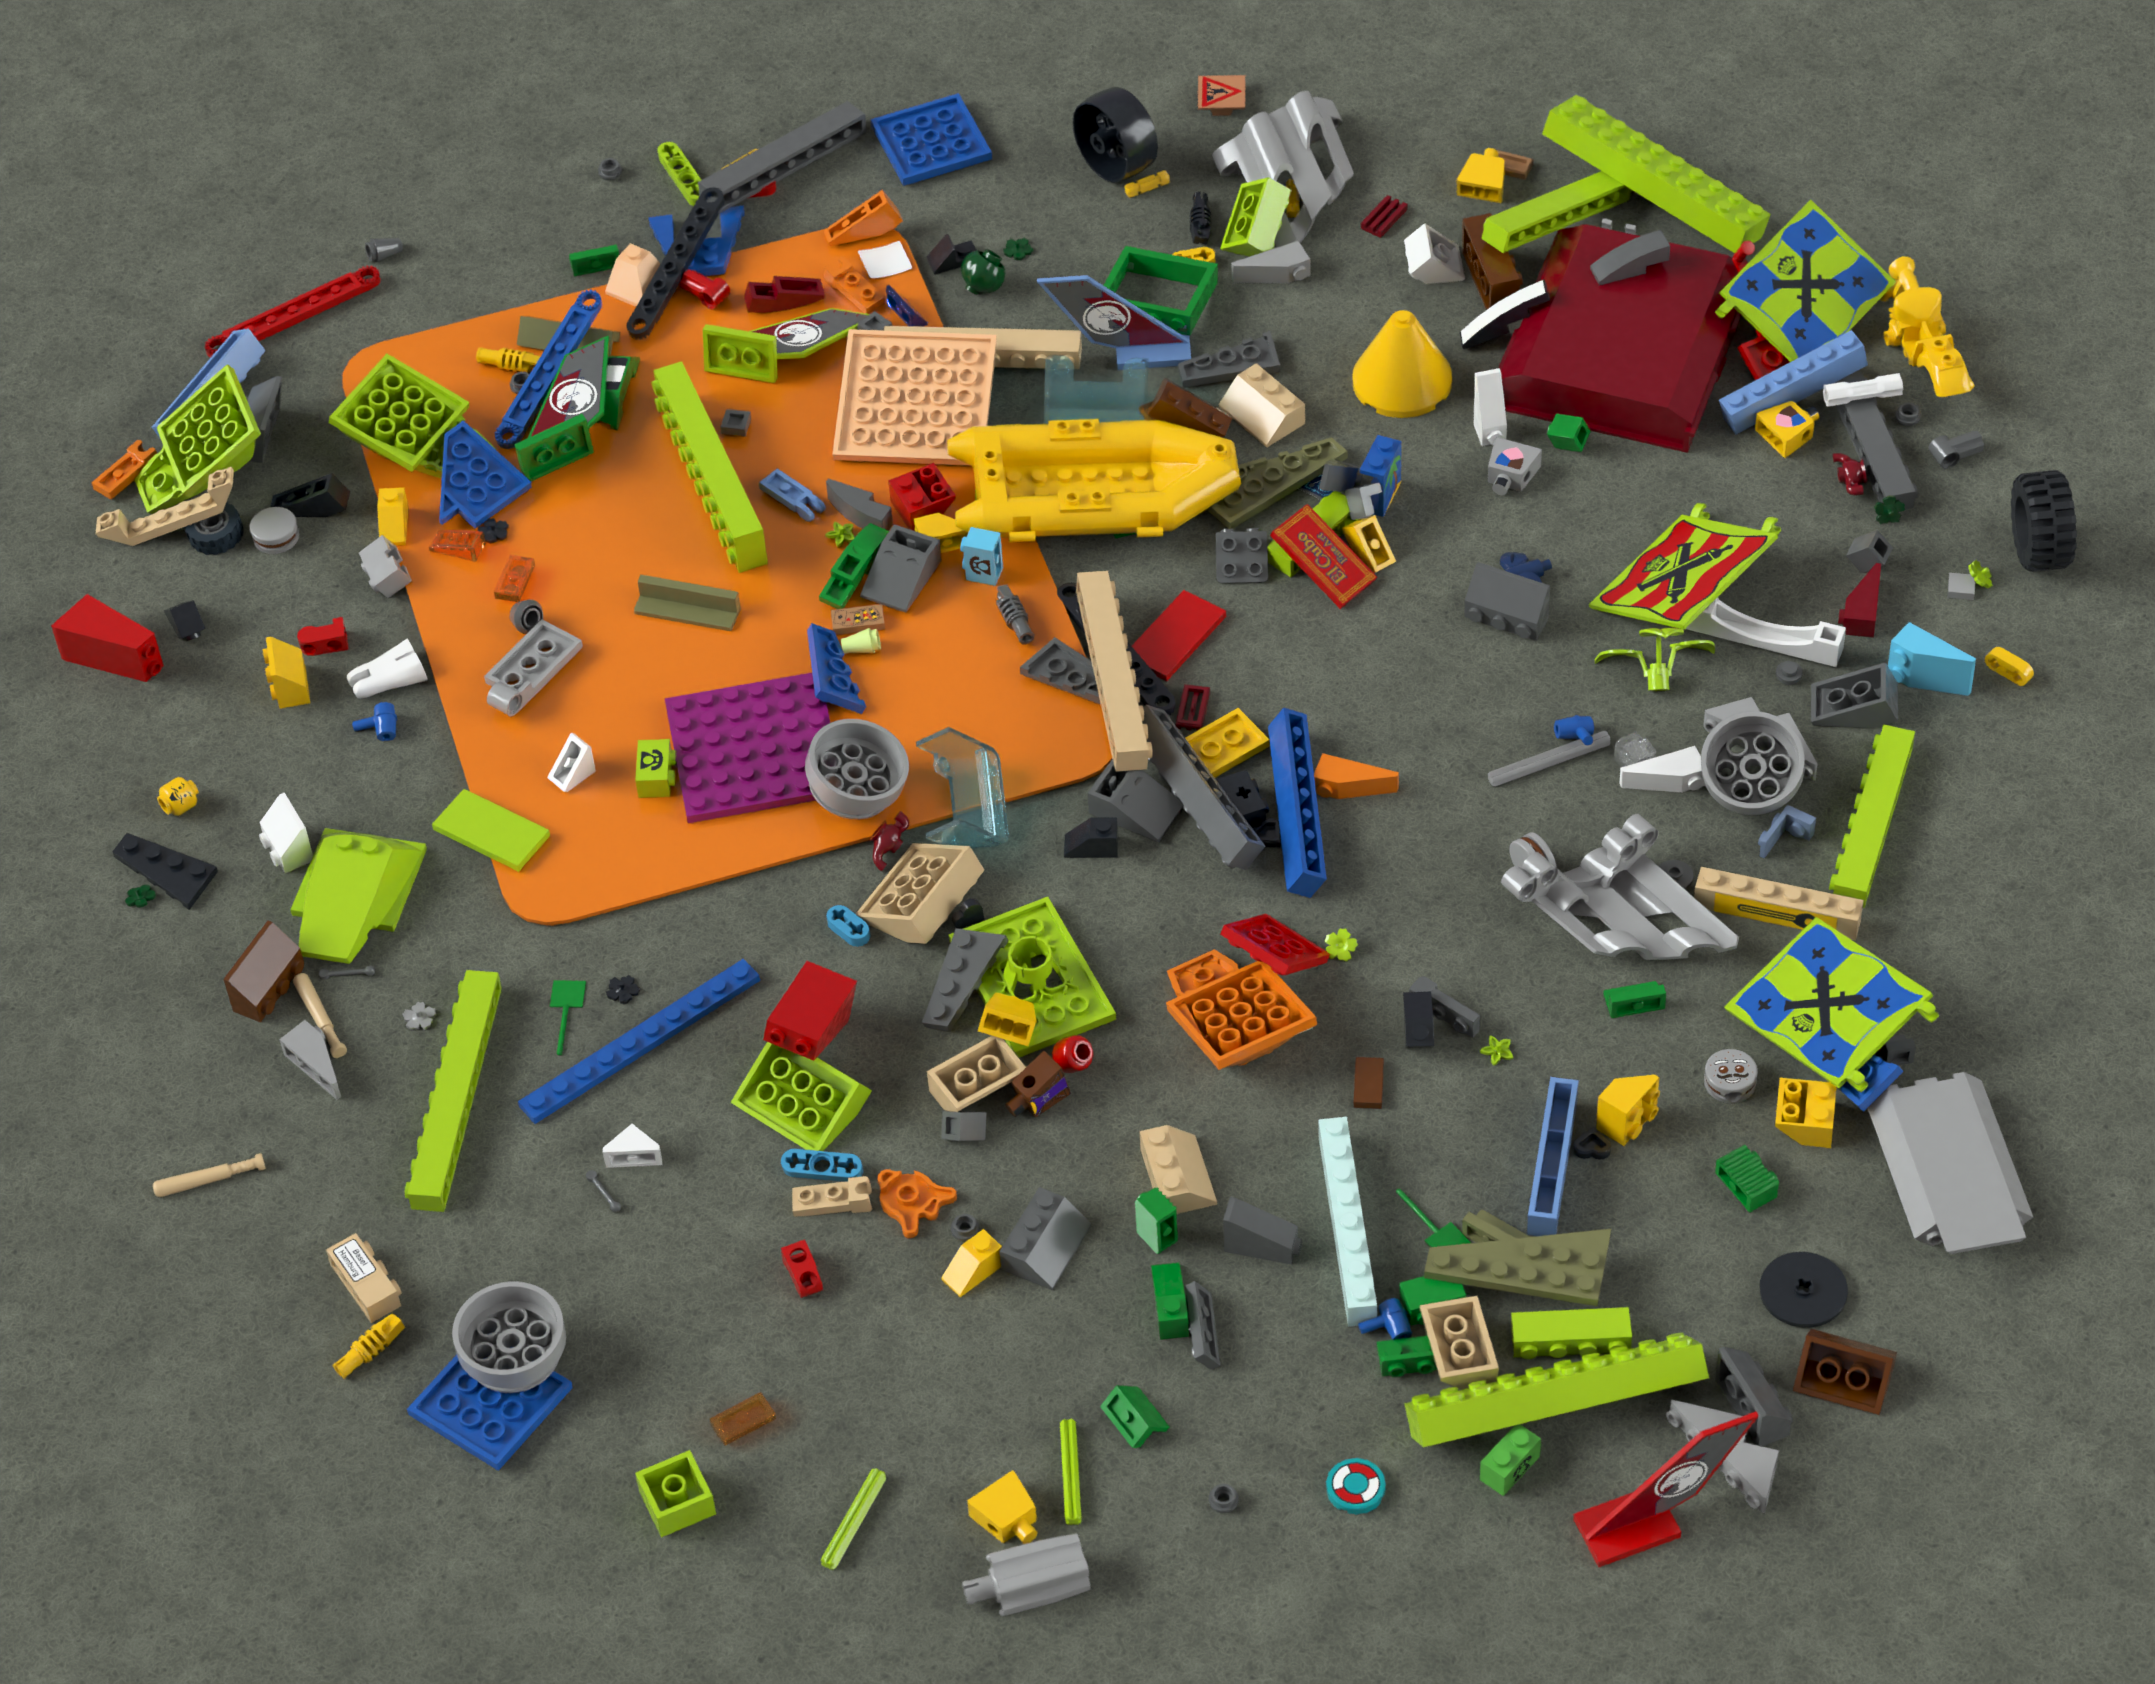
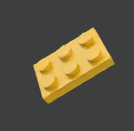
M1239 708L1185 738L1214 778L1270 747V739Z

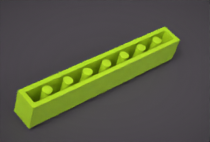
M1600 171L1488 217L1484 223L1481 239L1504 253L1622 204L1630 199L1632 190Z
M1883 725L1881 735H1875L1872 749L1876 751L1875 754H1869L1866 766L1869 774H1863L1860 785L1863 793H1857L1854 805L1857 813H1851L1848 829H1851L1850 834L1845 833L1842 843V849L1845 852L1838 855L1835 869L1839 871L1838 874H1832L1829 890H1833V894L1864 900L1863 908H1865L1913 750L1915 731L1889 725Z

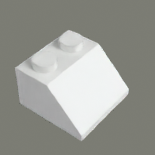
M1424 223L1404 240L1409 273L1414 279H1419L1425 284L1463 281L1465 279L1459 245Z
M282 793L260 821L263 833L259 834V837L265 849L270 847L271 852L269 853L276 867L280 865L286 874L310 863L313 853L306 827L286 794Z

